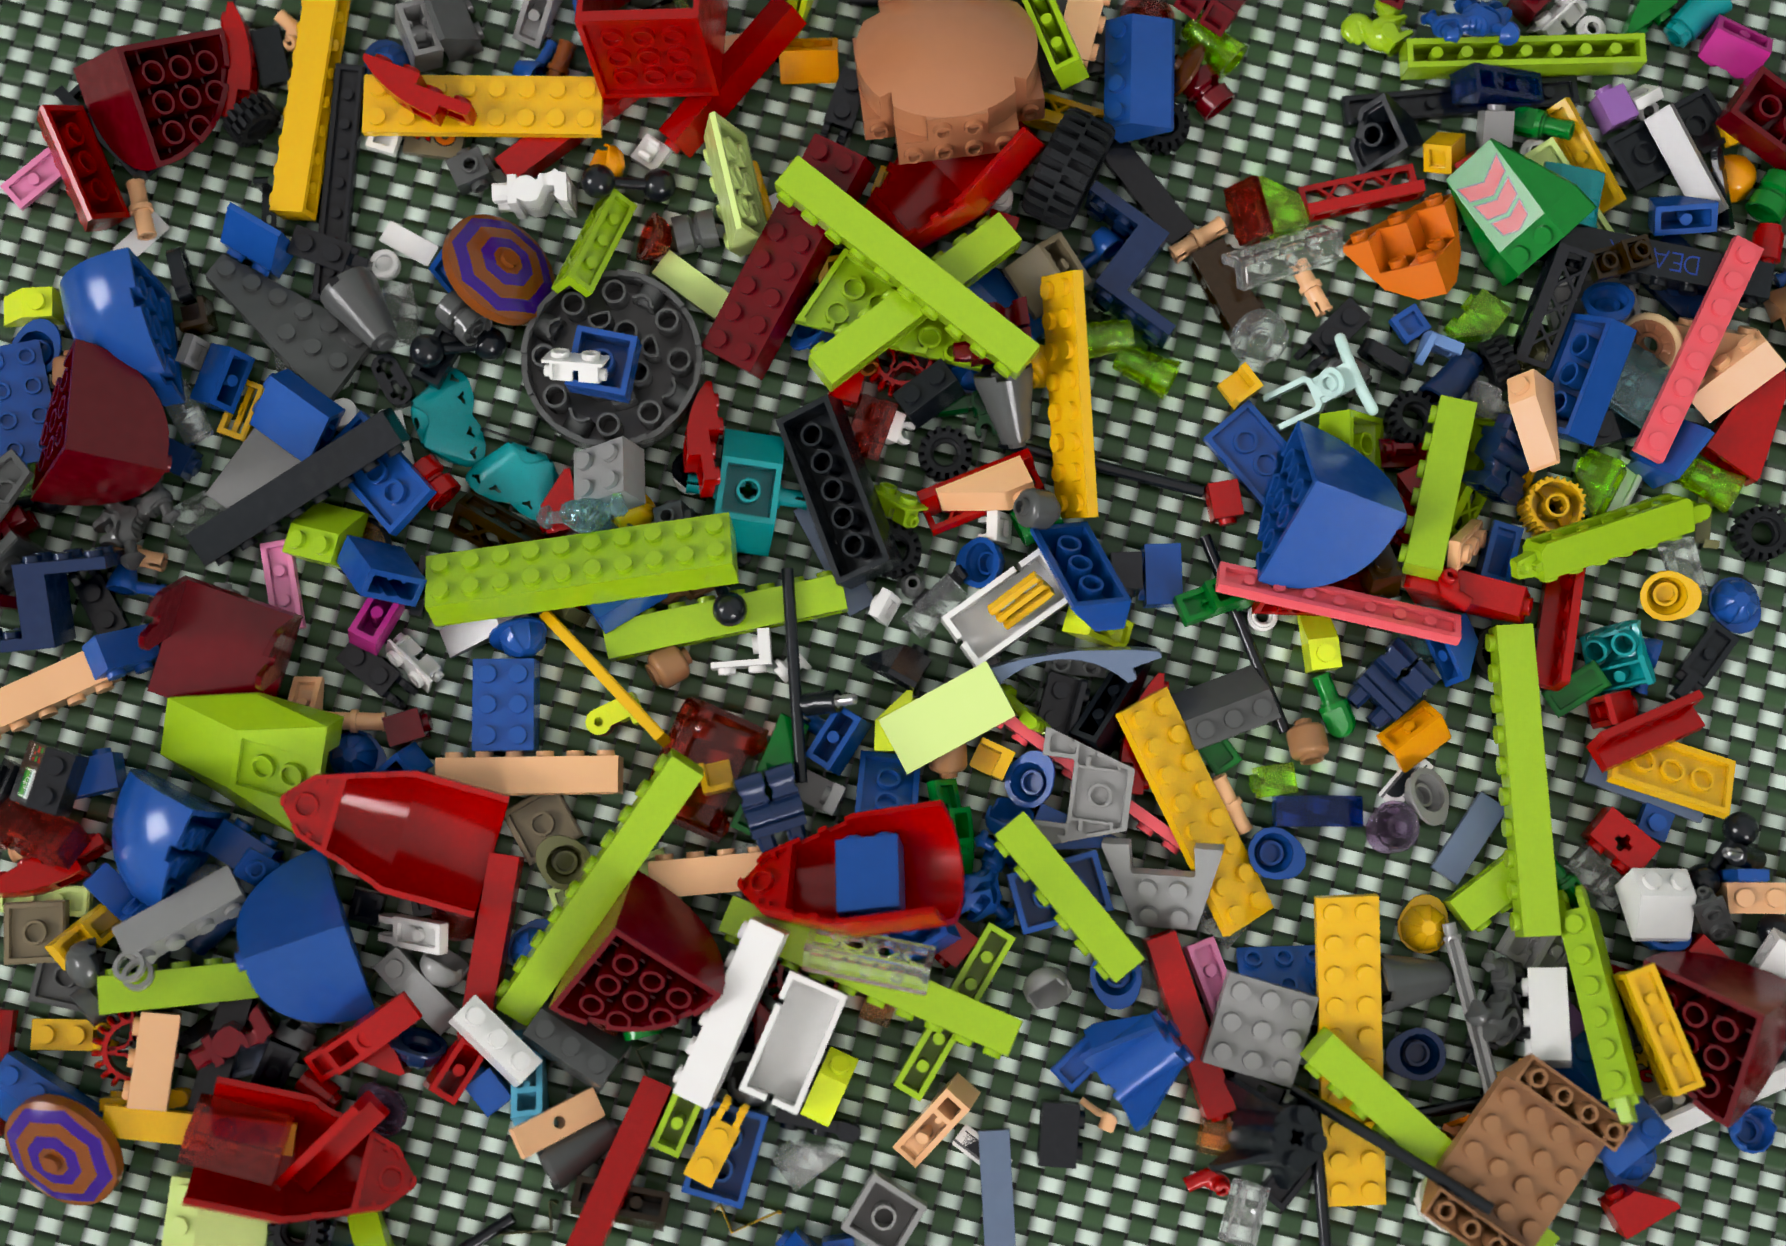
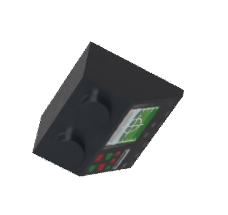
M29 740L9 799L25 807L54 816L70 817L90 758Z

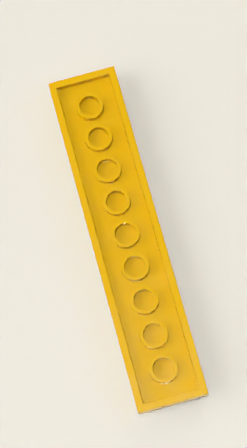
M1379 895L1314 896L1316 996L1319 998L1317 1004V1033L1323 1027H1326L1383 1078ZM1323 1076L1318 1079L1320 1098L1372 1129L1376 1124L1369 1117L1363 1121L1349 1108L1352 1102L1346 1096L1342 1100L1338 1099L1326 1088L1330 1082ZM1321 1113V1125L1327 1138V1148L1323 1155L1329 1207L1386 1205L1385 1152Z

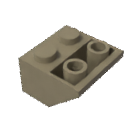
M1061 231L1040 242L1002 270L1019 298L1026 296L1028 312L1034 321L1043 316V302L1040 296L1042 276L1070 270H1083L1084 290L1093 282Z

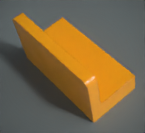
M794 38L779 55L780 83H837L839 78L838 38Z
M1422 700L1376 735L1379 743L1395 757L1400 770L1406 773L1450 740L1451 734L1443 715L1425 700Z

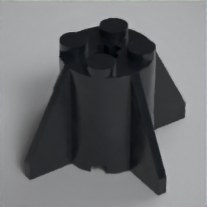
M1227 1077L1223 1081L1238 1107L1230 1120L1233 1121L1232 1132L1228 1131V1140L1231 1147L1208 1164V1167L1211 1171H1221L1248 1164L1269 1167L1280 1189L1288 1190L1327 1148V1138L1324 1135L1320 1120L1309 1105L1296 1097L1288 1104L1275 1103L1234 1077Z

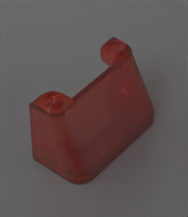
M688 697L682 704L668 734L671 742L664 749L662 748L659 756L662 753L667 755L671 748L697 764H709L729 759L733 777L737 778L747 757H753L764 750L769 730L706 701ZM652 770V772H651V774H650V776H649L648 781L650 780V778H651V777L653 776V774L655 773V770ZM699 782L671 823L719 843L730 827L728 815L723 810L732 791L706 797L703 794L701 782Z

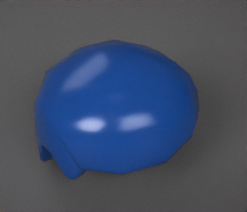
M1000 797L996 799L993 806L989 805L985 815V824L989 831L995 834L1022 811L1033 822L1034 812L1032 808H1023L1016 805L1010 798Z
M1751 1105L1744 1115L1728 1128L1731 1140L1739 1150L1756 1154L1766 1151L1771 1146L1775 1131L1778 1129L1771 1119L1770 1115L1773 1114L1771 1109L1762 1105Z

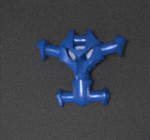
M1457 0L1453 4L1457 13L1437 16L1435 10H1430L1420 18L1423 25L1431 26V31L1435 36L1457 43L1463 34L1479 37L1497 35L1499 36V43L1505 46L1515 44L1520 37L1519 26L1513 21L1509 22L1512 10L1509 7H1503V4L1498 0L1487 2L1483 0Z
M983 829L974 838L976 847L981 846L986 849L981 858V870L972 874H964V899L961 914L970 910L967 919L975 923L994 913L996 915L995 923L997 927L1009 929L1014 927L1015 908H1005L1000 903L1002 894L998 883V873L1003 871L1005 863L1011 871L1014 870L1013 868L1017 864L1010 855L1004 858L993 845L997 840L988 837L989 831Z

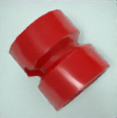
M428 454L413 464L437 491L426 504L431 511H436L445 506L460 491L461 485L450 473H443L444 466L433 454Z

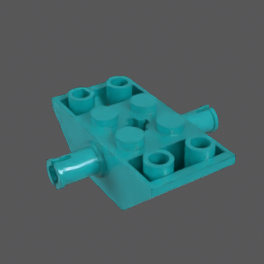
M725 428L719 466L721 480L720 484L715 486L712 499H715L713 514L729 512L735 530L738 553L768 557L777 508L779 509V506L806 510L807 504L806 501L795 499H805L802 490L782 488L781 477L784 459V442L782 437ZM688 473L687 482L698 484L697 475ZM687 484L686 493L700 494L699 485ZM746 484L750 485V490L755 491V495H751L749 499H745L744 494L740 493V489H743Z

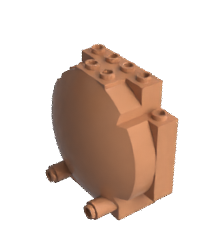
M877 0L879 13L865 20L861 25L857 38H852L865 140L895 137L899 165L999 153L1019 132L1018 122L1045 118V97L1038 65L1037 34L1031 18L1018 2L1012 0Z

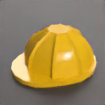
M1672 570L1659 571L1651 575L1643 583L1640 591V603L1644 611L1652 618L1661 621H1673L1692 615L1699 608L1702 601V593L1698 584L1691 578Z
M1421 894L1411 899L1397 921V932L1401 942L1408 949L1416 953L1429 954L1441 948L1445 944V941H1443L1445 936L1442 924L1449 923L1445 905L1439 898L1433 895Z

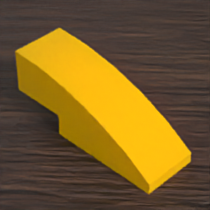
M100 903L49 942L44 948L65 971V956L70 946L79 941L95 937L96 949L101 948L114 937L111 928L120 924L121 921Z

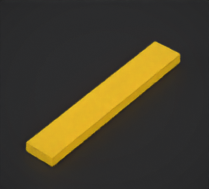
M543 611L539 617L664 749L671 742V738L551 611Z
M111 1103L104 1105L102 1118L117 1139L284 1156L294 1155L298 1123L169 1109L167 1111L127 1108V1105Z

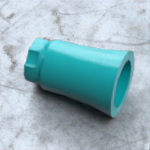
M1687 0L1670 18V22L1663 28V33L1671 44L1684 48L1712 25L1719 14L1724 16L1732 10L1731 0Z

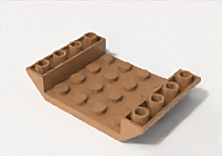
M1530 1053L1499 1073L1435 1165V1168L1493 1202L1495 1206L1490 1215H1487L1428 1178L1420 1212L1467 1246H1535L1603 1147L1606 1146L1616 1152L1633 1128V1125L1630 1123L1621 1124L1616 1113Z

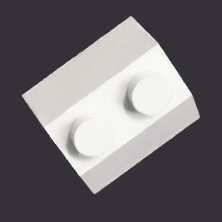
M1632 868L1614 885L1632 941L1687 942L1691 939L1694 919L1692 905L1696 904L1697 895L1687 869Z

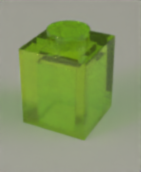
M1293 762L1252 768L1253 774L1249 775V785L1251 792H1256L1257 799L1298 792Z

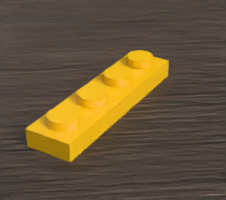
M1570 97L1562 99L1547 109L1549 117L1575 121V129L1571 140L1553 137L1572 166L1605 173L1599 204L1601 212L1605 214L1626 201L1627 198Z

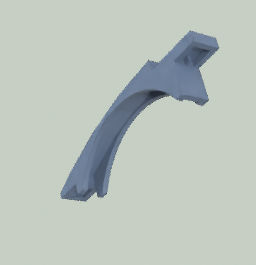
M1135 646L1078 647L1025 655L990 665L999 684H1001L1014 673L1036 663L1056 659L1081 660L1104 667L1129 683L1137 680L1134 667L1162 658L1160 648Z

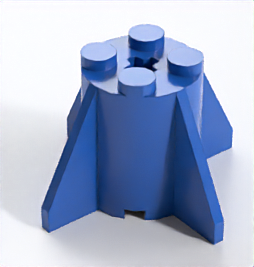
M1155 1009L1145 1015L1093 1023L1083 1030L1092 1049L1080 1056L1081 1061L1097 1072L1105 1086L1109 1084L1116 1091L1112 1095L1121 1103L1134 1130L1137 1132L1148 1125L1181 1069L1195 1060L1193 1053L1187 1045H1182L1178 1037L1181 1036V1032L1177 1025L1171 1019L1167 1021L1159 1009Z

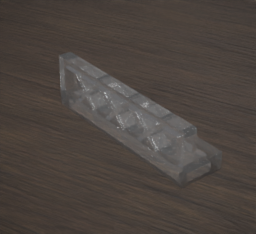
M1323 224L1315 225L1222 254L1221 261L1222 264L1235 268L1237 289L1245 291L1343 260L1342 230Z
M811 927L804 947L802 971L927 996L936 947L880 935L856 938ZM819 934L829 936L833 941L825 944L815 942V938ZM854 941L861 943L864 947L855 950L850 949L846 944ZM888 948L892 949L895 954L884 956L880 955L877 950ZM914 954L927 956L926 963L911 961L909 956Z

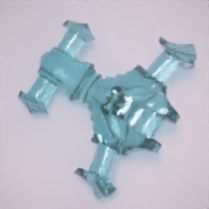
M612 493L611 501L606 503L596 498H581L579 501L570 500L563 503L560 511H552L550 505L543 506L538 511L536 520L545 529H552L553 524L564 523L579 533H589L618 528L609 519L612 515L615 517L624 516L628 509L623 500V495L621 493Z

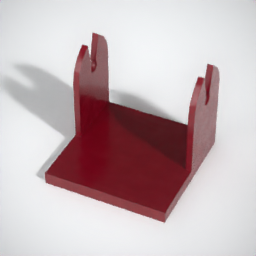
M185 575L162 588L154 596L145 615L154 617V619L138 635L139 648L150 650L161 643L147 691L167 698L170 696L261 692L278 697L303 616Z

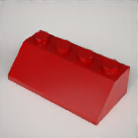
M40 106L38 108L37 121L42 130V136L48 144L54 158V164L61 174L66 186V192L73 202L79 222L82 224L85 232L105 231L130 218L129 211L84 106Z

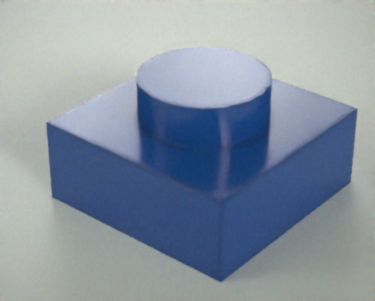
M1416 303L1388 321L1404 346L1432 328Z
M1644 803L1641 806L1635 825L1653 840L1665 843L1676 814L1650 803Z

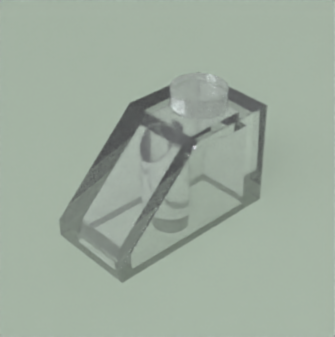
M789 1139L775 1150L778 1155L774 1158L773 1162L792 1189L797 1192L846 1154V1149L843 1145L805 1139H799L793 1143Z

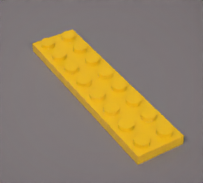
M364 74L362 133L364 136L602 138L604 99H602L594 76L422 75L427 85L439 88L444 92V95L452 98L455 95H459L471 101L478 115L474 126L445 116L440 127L420 118L400 105L383 89L373 74Z
M1070 270L1042 276L1040 285V296L1043 302L1042 326L1045 333L1044 357L1047 360L1048 366L1046 387L1049 396L1047 413L1051 428L1049 444L1053 459L1051 475L1054 481L1055 496L1061 507V517L1092 518L1099 516L1083 270Z
M1161 688L1116 713L1115 716L1190 870L1195 871L1194 847L1196 843L1224 844L1225 849L1206 901L1222 936H1231L1273 909L1274 906L1258 873L1254 871L1249 863L1244 844L1198 750H1194L1185 723L1168 688Z

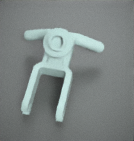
M1337 333L1334 337L1343 364L1337 367L1325 368L1321 371L1320 375L1314 378L1302 376L1262 396L1263 401L1268 402L1307 383L1316 403L1315 407L1276 425L1277 432L1296 425L1298 420L1304 421L1323 412L1326 403L1354 389L1367 413L1371 416L1378 413L1379 408L1366 386L1345 334Z

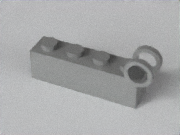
M226 865L112 927L111 929L122 951L113 962L112 970L115 977L132 991L144 990L151 985L155 978V969L152 964L158 957L169 951L182 948L187 941L198 935L211 932L216 925L223 921L238 917L242 905L247 899V895L238 877L232 873V869ZM126 958H129L131 961L123 968L122 974H120L119 968L121 963ZM139 966L133 975L128 976L134 967ZM147 967V978L140 984H131V982H135L143 976Z

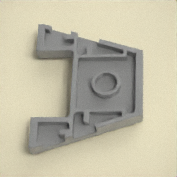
M1046 727L1042 755L1074 760L1068 812L1065 823L1034 819L1033 823L1051 845L1127 831L1135 769L1052 728Z
M1103 838L1101 842L1103 852L1135 926L1197 930L1225 849L1224 844L1196 843L1194 847L1195 871L1136 868L1133 866L1131 839Z

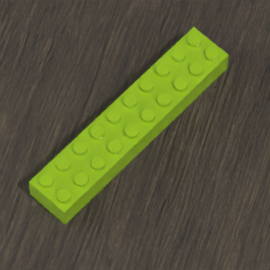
M729 512L429 555L426 556L425 609L435 627L738 584L735 530Z

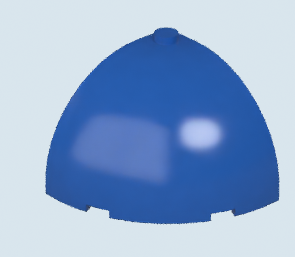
M128 247L99 254L71 268L61 279L59 290L64 311V321L66 327L70 330L73 340L78 339L103 347L120 361L139 371L154 389L162 406L186 404L181 363L175 361L179 348L170 291Z
M1298 420L1281 456L1285 457L1281 472L1273 474L1261 515L1257 540L1263 543L1262 552L1256 554L1258 581L1273 586L1274 584L1286 586V588H1314L1338 582L1362 570L1379 556L1396 531L1401 529L1406 522L1407 512L1394 484L1373 462L1356 449L1335 436Z
M130 769L115 806L112 822V848L118 872L132 896L151 907L195 883L210 856L209 853L204 851L223 820L230 818L231 813L147 770Z
M316 849L294 857L273 870L248 895L237 919L236 935L240 952L234 953L239 971L246 970L256 993L268 1006L277 1012L297 1020L314 1023H339L357 1020L374 1010L375 1007L327 857Z

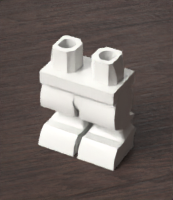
M554 168L550 172L539 173L537 179L530 175L517 177L516 174H507V182L492 183L491 185L492 201L494 204H498L501 213L514 212L518 219H527V214L533 217H546L553 203L557 200L566 214L570 217L578 218L577 190L567 172H561Z

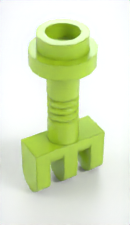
M1001 684L1000 686L1014 712L1020 717L1019 720L1030 730L1045 736L1046 727L1051 728V726L1040 716L1032 713L1016 698L1017 690L1012 685Z

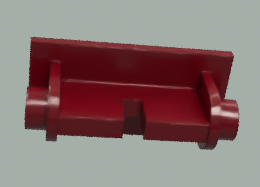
M1390 439L1378 440L1381 468H1411L1417 465L1420 459L1425 460L1427 451L1421 450L1423 443H1419L1414 447L1413 443H1400L1398 439L1396 441Z

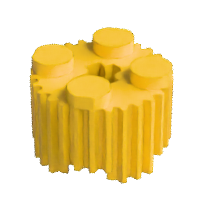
M1547 476L1540 479L1525 490L1524 496L1517 503V515L1521 516L1519 522H1523L1522 527L1527 528V533L1532 532L1531 536H1535L1581 521V518L1585 517L1583 512L1586 511V508L1583 507L1586 504V501H1584L1586 494H1582L1583 488L1579 489V484H1574L1571 480L1567 482L1565 477L1560 479L1559 476L1555 478ZM1553 504L1556 510L1552 512L1549 509V505Z

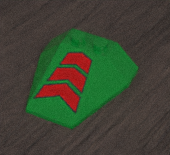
M1490 138L1446 179L1484 266L1504 287L1535 263L1597 207L1575 183L1493 138Z

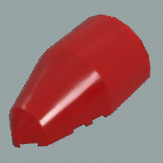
M1020 121L1018 122L1019 132L999 153L899 165L897 157L894 163L889 162L885 169L889 172L880 188L875 187L864 207L918 250H922L982 217L1044 151L1046 146Z
M421 770L315 774L285 792L280 798V805L283 807L296 837L329 859H333L345 867L347 871L372 885L380 893L474 918L483 890L489 852H494L510 795Z
M942 800L849 814L844 817L845 821L830 828L826 825L817 829L818 833L803 840L797 837L764 852L756 860L758 865L744 879L740 877L737 882L741 892L767 918L856 938L956 924L962 912L964 899V867L960 842L954 822ZM880 832L898 834L904 845L906 910L840 918L836 912L835 840H842L850 835L871 837Z
M217 1076L208 1114L298 1123L295 1152L293 1156L199 1147L189 1185L181 1205L280 1225L382 1212L412 1191L416 1186L417 1178L405 1160L401 1148L378 1133L371 1131L308 1193L293 1178L280 1189L274 1182L343 1113L330 1108L312 1095Z

